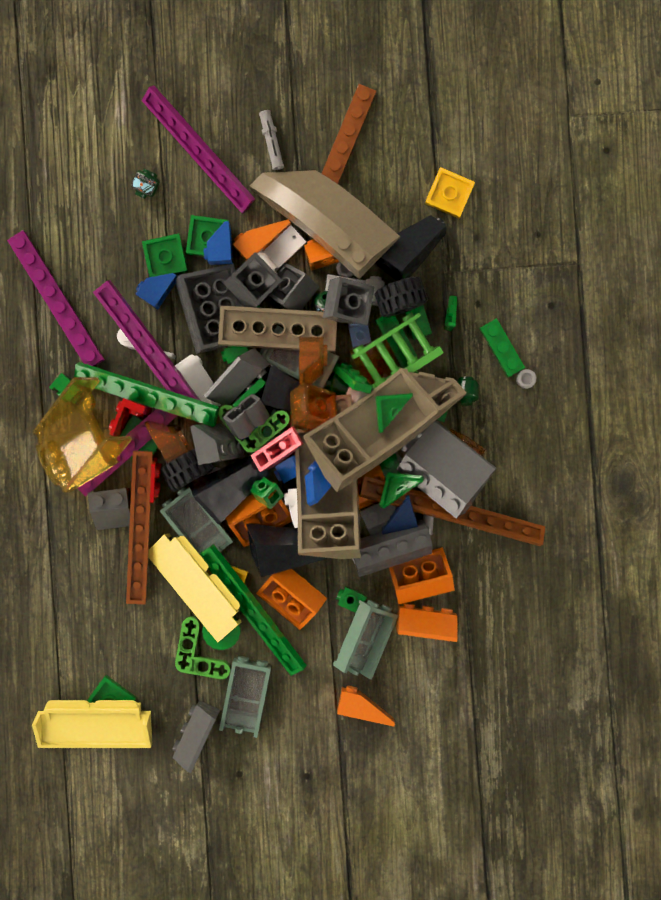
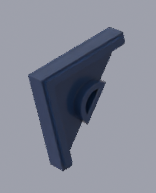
M406 495V499L400 507L396 508L387 524L382 527L383 535L418 527L409 495Z

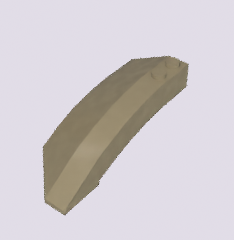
M316 170L262 173L249 186L276 212L281 213L317 241L358 279L400 238L395 231L358 199Z
M400 368L386 381L372 390L371 393H368L332 419L305 434L303 438L324 477L338 492L413 440L463 398L467 392L454 378L446 377L442 379L435 377L434 374L424 372L417 374L408 372V369ZM413 393V397L409 399L403 409L384 429L383 433H378L375 396Z
M351 394L335 395L326 401V406H323L320 410L318 409L307 419L308 422L301 429L298 428L296 430L304 443L295 451L298 555L334 559L361 558L358 479L338 492L331 486L318 503L312 506L307 504L305 475L309 472L307 468L315 461V458L303 436L352 405Z

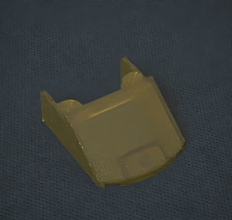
M74 377L33 430L34 435L38 437L39 445H36V450L43 469L53 484L59 485L64 493L72 492L119 463L117 457L132 440L130 436L105 438L92 413L96 402L91 392L100 382L98 377Z

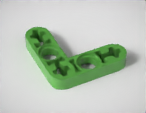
M224 405L219 410V417L228 429L229 427L223 417L226 414L225 410L235 408L232 405ZM284 410L277 411L263 425L253 430L248 437L250 440H256V448H249L250 442L248 439L239 440L237 437L235 438L247 452H256L290 425L291 415ZM279 415H286V418L284 419L286 422L285 424L279 423L275 427L272 423H270L271 421H273V423H276L279 420ZM265 426H269L272 429V434L269 437H265L262 434V429Z
M195 616L187 617L182 623L175 661L176 669L183 673L216 679L227 678L231 672V666L227 661L195 655L200 621ZM191 620L193 621V624L196 625V627H194L191 632V634H195V637L192 635H184V632H189V626H187L186 623H189ZM190 639L193 642V647L191 649L184 648L183 640ZM181 652L192 653V655L188 654L186 659L189 665L185 668L182 667L183 665L180 661L184 659L185 654H181ZM201 661L207 662L208 670L200 671L198 663ZM212 663H215V668H220L221 665H224V669L227 670L223 674H220V670L216 669L213 670V673H210Z

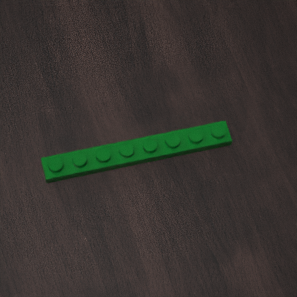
M81 362L75 364L74 382L212 427L217 423L219 406Z
M212 544L201 551L199 554L207 562L210 572L216 574L239 601L240 611L290 676L304 670L307 666L217 547Z

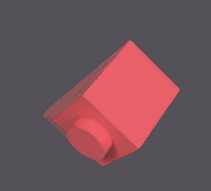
M293 426L250 456L258 470L262 472L273 468L285 460L304 443Z

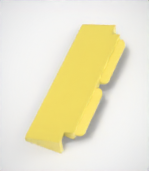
M170 533L164 534L149 549L148 558L214 639L219 642L242 622L240 619L236 621L233 618L239 612V601L216 574L209 575L206 572L209 568L207 562L185 536L174 537L170 541L169 538L172 537Z
M50 700L47 702L44 711L37 712L32 724L38 748H151L152 746L151 711H141V703H137L134 700H98L95 703H89L85 700Z

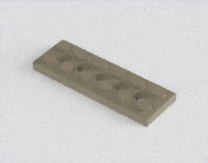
M220 306L218 345L335 352L337 322L323 318L324 312ZM237 322H242L245 325L244 329L240 332L235 331L233 328ZM256 323H261L264 326V330L257 333L253 330V326ZM280 324L284 330L282 333L276 334L272 330L273 326ZM299 325L303 328V332L300 335H295L292 332V328ZM313 327H320L323 331L322 334L314 336L311 333Z

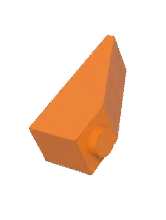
M288 219L246 231L244 234L240 233L234 239L233 246L247 260L255 252L264 251L291 225V222Z
M353 686L342 687L337 714L389 726L395 725L394 718L364 693L358 691V688Z

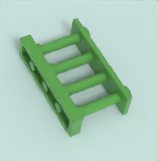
M412 312L402 318L404 322L367 346L364 347L361 344L353 350L354 354L351 355V358L355 359L359 356L375 381V387L372 390L387 379L381 378L366 351L376 346L390 368L391 375L401 368L396 365L382 342L389 336H393L408 360L406 362L408 365L404 367V369H408V372L414 373L444 353L440 346L435 348L433 345L430 346L415 321L421 316L419 313L415 315ZM406 325H409L424 349V355L419 358L417 356L414 357L399 333V330Z

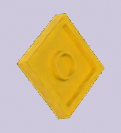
M440 167L425 204L460 218L475 182Z

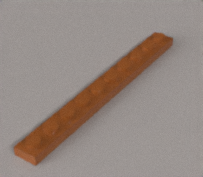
M364 476L359 496L380 502L385 481ZM413 489L390 504L400 507L406 499V495H409L414 512L537 546L543 545L545 526L470 506L465 514L456 519L426 493Z

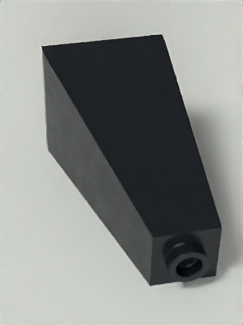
M430 215L397 233L400 238L376 261L375 265L397 281L411 277L445 236V222L438 217L435 218Z
M275 366L270 367L261 399L264 406L308 418L322 403H327L325 398Z
M249 456L191 482L189 487L194 499L219 525L251 493L250 490L254 482L261 480L263 477L266 478L269 472L267 470L260 472L252 457Z
M252 523L246 524L250 553L261 577L328 559L325 557L298 555V529Z

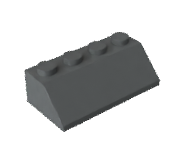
M423 519L417 520L418 527L384 535L382 532L361 538V558H353L358 576L362 577L432 554V541L428 527Z

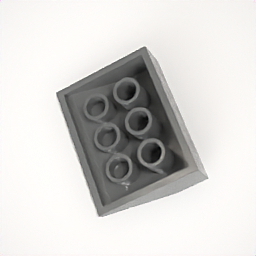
M234 264L182 274L175 281L196 355L226 347L218 345L220 306L245 307L223 284L236 271ZM237 322L233 328L235 331L240 332L244 329L245 325L242 322Z
M434 421L407 452L396 470L402 474L423 476V482L417 485V487L457 519L466 513L497 468L438 421Z

